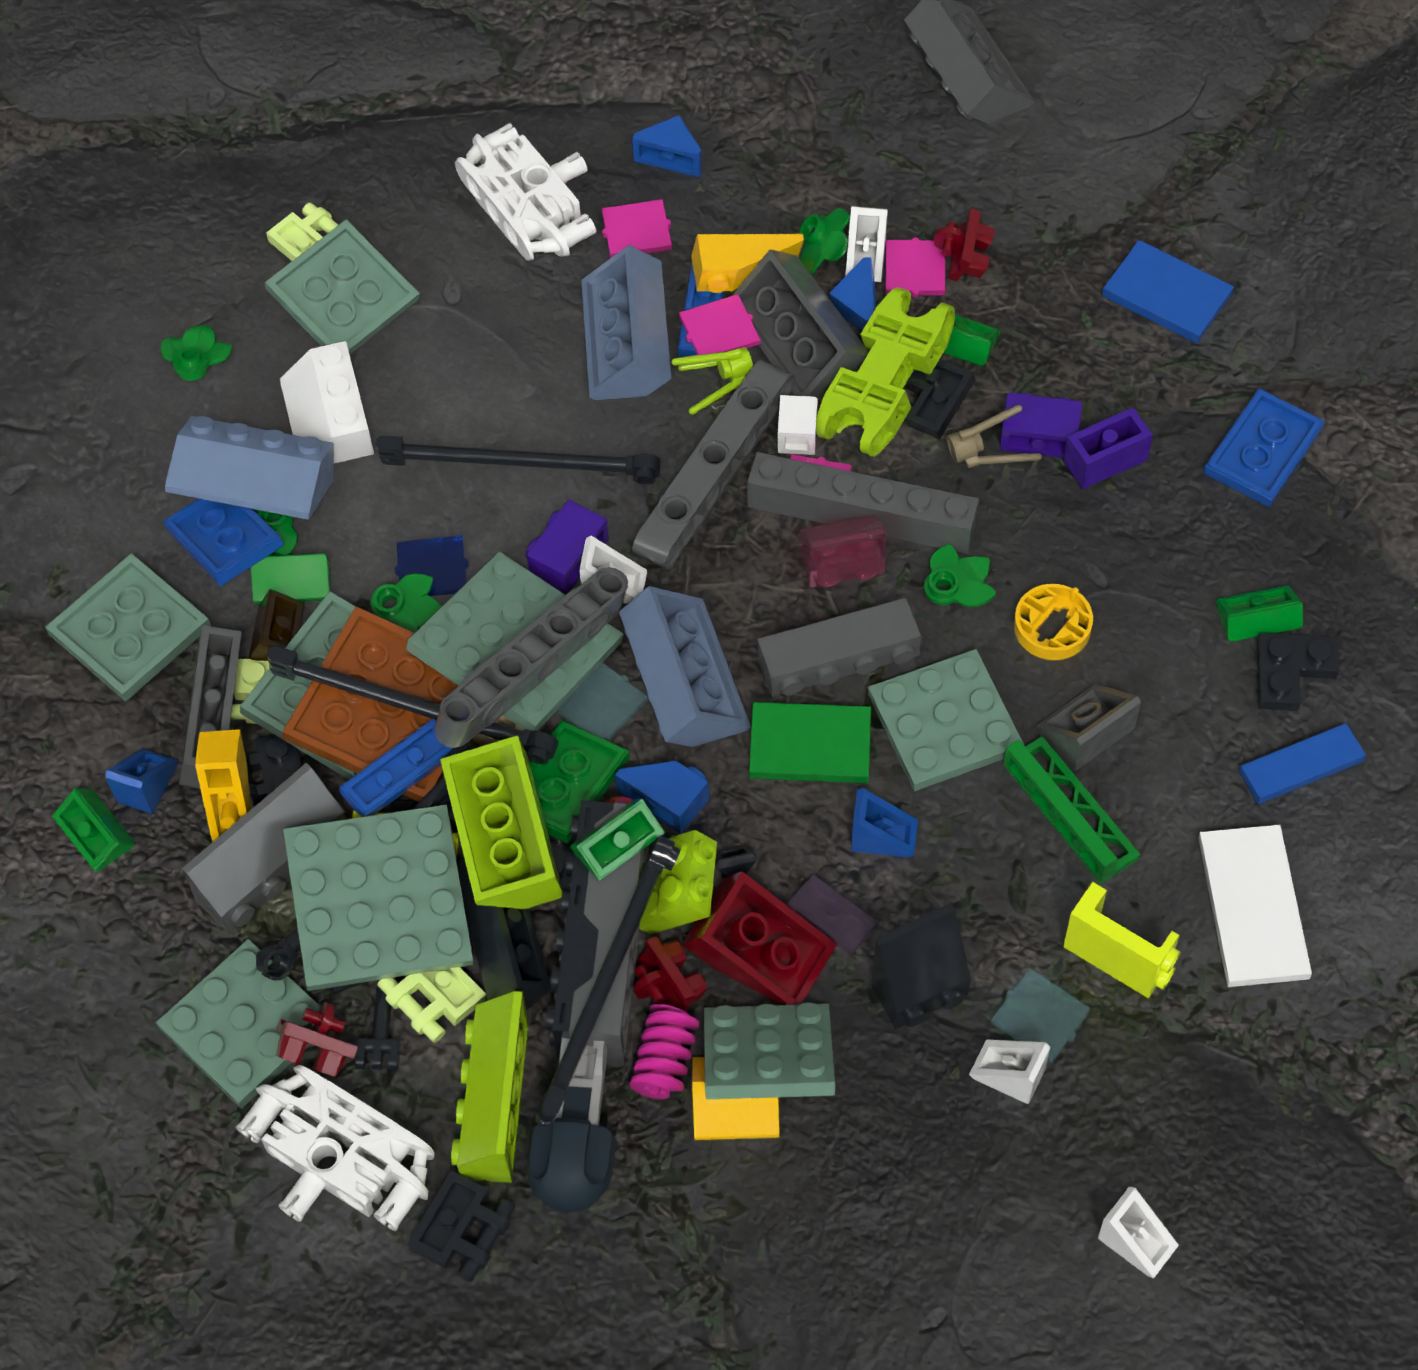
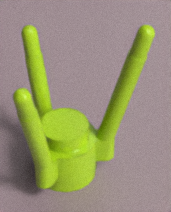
M746 347L727 352L672 359L673 365H679V371L717 366L723 380L729 378L731 381L689 409L690 414L697 413L732 390L739 388L753 367L751 356Z

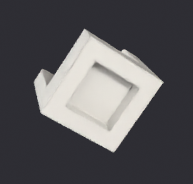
M780 395L778 453L815 455L816 397Z

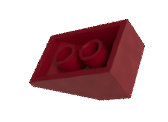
M743 871L722 879L712 895L710 917L697 920L682 943L685 948L713 969L780 1005H801L837 945Z

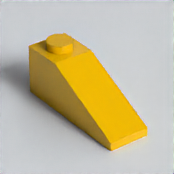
M697 234L691 255L696 290L721 293L738 289L770 249L797 255L798 257L804 241L803 234Z
M240 729L199 732L195 767L212 842L251 810L247 762Z

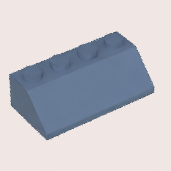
M628 245L581 280L589 398L593 400L648 396L671 380L662 262Z
M191 416L177 434L165 483V492L309 520L334 481V443L322 441L311 436L301 437L285 434L279 430L248 427L243 423L232 424L216 421L206 416Z
M648 586L619 611L625 628V634L632 647L637 668L642 675L648 692V699L653 706L659 723V729L665 742L695 747L745 732L751 728L702 598Z

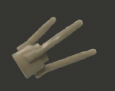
M1021 405L1005 410L971 428L946 436L947 445L954 462L965 461L967 468L980 464L1041 460L1042 455L1040 453L978 456V452L984 450L980 433L1021 412Z

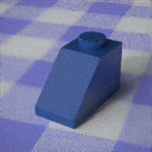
M677 761L619 769L615 774L618 794L633 800L643 799L656 819L679 834L683 833L709 801V784L705 775L695 767L689 766L687 768Z

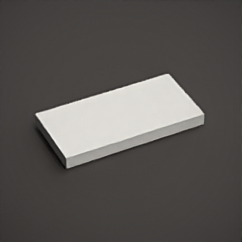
M1271 825L1200 832L1198 840L1227 987L1309 980L1312 972L1281 826Z

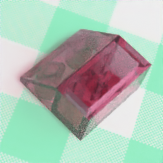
M875 515L800 529V553L810 588L817 586L831 587L839 582L857 578L867 580L884 573L887 532L885 526Z

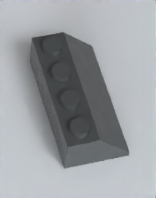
M921 0L904 19L911 30V39L919 47L923 48L927 54L925 57L926 62L934 70L938 71L942 77V86L947 92L954 95L958 101L957 109L967 119L972 120L974 118L990 123L1029 108L1035 103L971 7L955 0Z
M770 249L732 295L738 294L747 313L753 316L752 323L761 340L758 346L771 364L794 374L795 379L791 391L795 396H812L817 399L824 396L841 367L858 372L869 353L797 255Z
M305 763L182 868L196 902L228 934L236 927L245 925L251 920L255 910L267 900H273L278 897L290 881L283 829L346 820L345 812L314 770Z

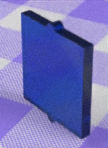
M462 535L396 542L398 566L395 567V574L399 576V581L410 574H423L432 577L433 585L428 596L456 594L467 583L466 569L469 567V562L464 556Z

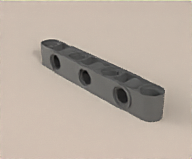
M761 359L755 363L639 530L632 546L633 554L664 569L672 567L779 411L780 395L790 394L794 384V374ZM673 517H682L681 519H671Z
M608 567L598 570L473 671L460 686L441 702L434 730L436 739L446 747L456 748L465 745L485 727L498 720L591 641L605 625L619 614L628 588L627 576L616 568Z

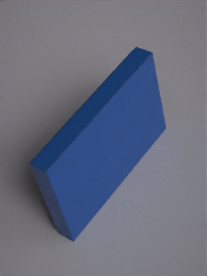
M1138 240L1103 288L1102 296L1198 344L1232 296L1234 286Z
M1259 388L1205 465L1203 473L1270 508L1322 431L1325 421Z
M198 498L162 521L169 534L219 586L224 585L283 546L280 536L251 508Z

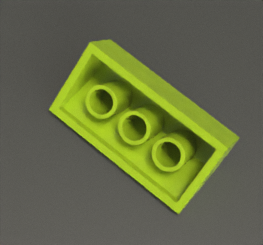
M517 735L440 759L475 903L481 906L527 909L562 898L563 888L528 756L519 736Z
M513 991L477 1004L474 1020H467L465 1041L466 1045H471L470 1059L462 1060L461 1084L467 1085L465 1099H458L456 1123L462 1124L460 1139H454L452 1143L451 1163L452 1165H457L460 1175L472 1181L512 1183L529 1030V1020L523 992Z

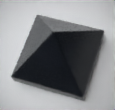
M748 845L717 851L715 867L728 877L742 871L747 874L757 859L752 848Z

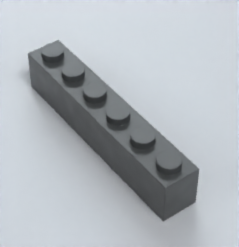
M756 452L747 482L748 508L937 548L951 544L956 552L965 554L969 553L977 522L979 498Z

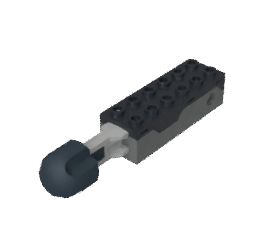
M613 797L607 802L582 800L580 815H573L571 839H574L575 843L633 801V799ZM650 844L600 881L594 877L574 852H568L566 876L570 877L569 890L563 889L561 900V914H565L564 928L558 927L556 938V952H560L559 966H553L551 975V991H555L554 1005H548L546 1013V1030H549V1046H555L559 1064L644 872ZM640 923L577 1065L558 1114L550 1125L543 1127L537 1124L531 1131L526 1165L527 1182L537 1199L547 1207L563 1213L583 1211L593 1205L607 1190L612 1175L616 1140L607 1128L598 1125L606 1065L623 1067L625 1065Z

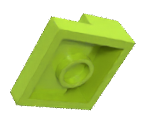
M696 830L668 838L675 842L674 847L681 849L671 872L663 869L640 920V930L651 935L710 917L717 842Z

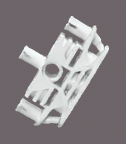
M508 123L484 138L476 134L472 139L473 146L466 154V159L458 157L455 161L457 173L464 185L526 260H534L533 253L554 252L561 257L569 256L570 247L596 234V228L591 218H588L587 214H580L578 199L565 185L571 179L587 172L586 163L578 152L550 167L523 134L519 136L512 124ZM480 161V166H474V164H477ZM534 239L541 240L537 242H530Z
M302 1065L293 1067L296 1075L287 1080L283 1079L272 1086L263 1084L257 1087L256 1091L260 1097L236 1128L246 1138L251 1136V1141L259 1143L261 1140L270 1155L302 1174L283 1202H280L278 1205L288 1216L293 1214L294 1220L299 1222L303 1220L304 1215L323 1189L367 1217H370L374 1212L371 1203L374 1202L379 1205L383 1199L381 1190L383 1189L388 1192L395 1182L396 1186L373 1215L384 1226L388 1223V1228L393 1231L399 1228V1224L418 1197L427 1200L429 1191L425 1187L426 1161L434 1159L435 1152L426 1142ZM304 1084L308 1088L301 1098L291 1095L293 1090ZM280 1111H282L280 1114V1117L283 1121L282 1124L275 1121L270 1127L274 1135L270 1136L266 1133L261 1139L262 1135L265 1133V1131L268 1129V1127L271 1125V1123L274 1121V1119L277 1117ZM340 1144L348 1148V1151L345 1153V1155ZM407 1154L414 1156L413 1166L410 1167V1171L400 1164ZM327 1156L337 1158L332 1167L328 1169L317 1168L321 1159Z

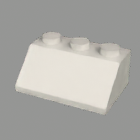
M346 341L310 349L280 378L293 435L301 437L311 436L322 441L334 443V464L373 455L371 438Z

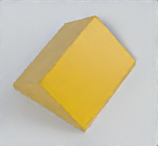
M693 1057L692 1090L695 1140L779 1138L778 1097L706 1100L705 1057Z

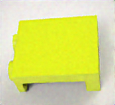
M1092 882L1070 914L1063 947L1149 999L1156 987L1162 990L1166 987L1175 972L1173 966L1181 953L1176 949L1180 935L1171 931L1163 945L1156 947L1101 913L1107 890Z

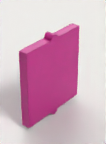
M663 199L602 208L605 226L602 233L603 237L607 238L610 258L628 245L645 253L672 249L669 234L671 221L666 219Z
M914 237L912 240H886L885 294H888L896 287L909 290L914 298H917L919 295H945V256L942 255V250L937 248L933 240H919L917 237Z
M738 294L679 312V318L687 333L686 341L692 343L697 355L727 352L742 347L750 348L759 345L761 342L752 323L753 316L747 313Z

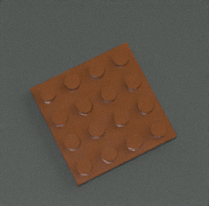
M355 607L321 665V667L437 704H441L443 699L458 687L457 684L406 650L408 639L415 633L358 607ZM312 681L282 732V739L358 774L432 719ZM442 765L403 793V795L420 802L441 780L444 774Z

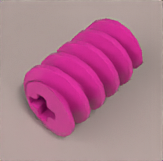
M654 1004L650 1006L651 1013L646 1018V1027L648 1029L642 1033V1042L644 1044L638 1049L640 1060L634 1064V1073L636 1075L630 1079V1087L643 1096L662 1100L670 1097V1091L680 1092L684 1089V1083L674 1078V1076H685L688 1073V1068L679 1063L678 1060L688 1061L691 1059L692 1052L682 1047V1045L695 1044L696 1037L686 1030H696L699 1028L700 1023L696 1018L681 1009L665 1004Z

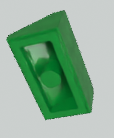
M955 315L953 330L944 354L984 366L1001 331L997 328Z
M324 553L267 556L251 566L254 604H260L269 589L300 602L322 601L330 592L331 566L327 554Z
M1288 585L1215 600V606L1225 635L1231 642L1258 637L1259 633L1274 634L1299 629L1303 626V603Z
M75 787L52 815V818L95 872H99L135 845L134 840L99 796L91 789Z
M635 799L573 843L570 848L594 877L600 881L665 832L643 799Z

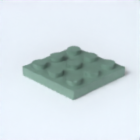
M347 219L265 282V289L321 347L346 341L349 355L416 303L420 295Z
M131 553L45 628L56 642L126 702L200 637L202 625L211 627L209 618Z
M977 649L868 687V696L913 791L1001 761L1005 757L1007 746L1018 739L1022 742Z
M249 939L156 1022L159 1030L240 1109L258 1094L256 1091L257 1087L263 1084L268 1085L292 1063L276 1056L281 1033L276 1031L279 1019L281 1018L313 1029V1023L301 1019L305 1008H309L318 1012L321 1008L290 977L287 976L282 980L274 981L261 975L262 972L258 971L256 966V956L260 949Z
M762 1004L760 1006L740 1007L723 1005L704 1008L706 1100L835 1096L829 1004Z

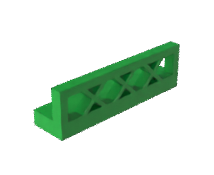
M1043 736L1026 747L1019 739L1006 747L1003 766L1100 885L1139 860L1140 853ZM1038 752L1042 753L1050 763L1049 773L1042 768L1033 755ZM1055 769L1058 774H1053V770ZM1056 784L1068 785L1074 792L1073 802H1070ZM1078 798L1080 799V801H1081L1083 804L1077 803V802H1078ZM1080 813L1095 817L1099 822L1097 832L1093 830ZM1104 828L1108 834L1102 833V829ZM1105 843L1118 845L1125 855L1117 859Z

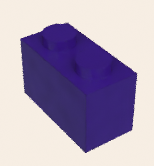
M1008 393L1005 410L1021 405L1022 411L1004 420L1000 450L1027 454L1040 453L1042 456L1064 458L1067 437L1079 431L1082 402L1072 401L1067 398L1034 396L1029 393Z
M1132 407L1067 437L1064 463L1081 488L1085 489L1147 461L1153 434Z
M568 499L560 511L556 510L551 515L547 523V529L541 537L534 538L528 546L526 557L529 571L557 590L568 594L580 579L579 570L586 538L593 536L604 544L609 540L607 519Z

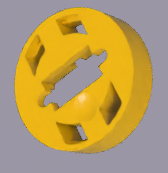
M1061 584L1040 585L1029 590L1020 599L1014 619L1015 635L1022 647L1036 657L1046 660L1067 659L1079 653L1088 643L1093 625V612L1090 604L1079 593L1077 587L1071 588ZM1062 609H1067L1066 617L1069 620L1053 639L1049 640L1046 638L1043 642H1039L1037 639L1040 634L1036 631L1054 610L1060 613ZM1021 615H1024L1025 617L1029 618V621L1023 619ZM1078 622L1084 625L1086 629L1080 627Z

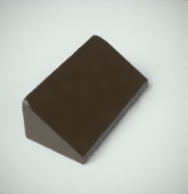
M269 589L258 607L248 658L256 661H268L267 651L270 647L279 646L286 648L300 630L305 603Z

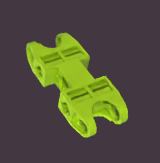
M900 287L892 289L876 307L860 334L864 346L869 353L858 372L841 367L827 389L817 414L816 434L821 438L830 440L836 433L840 434L848 426L861 425L864 432L860 441V451L869 456L878 455L895 437L911 409L906 390H903L912 372L915 369L931 374L944 353L954 326V307L946 303H940L936 309L932 308L923 316L911 317L906 314L911 302L910 291Z

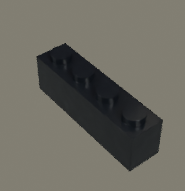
M463 856L457 862L462 898L487 999L491 1000L513 991L523 992L527 1011L551 990L530 909L477 905Z

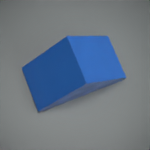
M679 115L634 133L632 144L635 162L700 178L702 174L701 149Z
M864 257L830 292L831 302L842 317L861 332L876 309L875 278L871 257Z
M141 749L107 769L105 778L117 803L153 814L177 768L178 760Z
M866 789L857 790L851 851L906 858L912 857L915 852L918 820Z

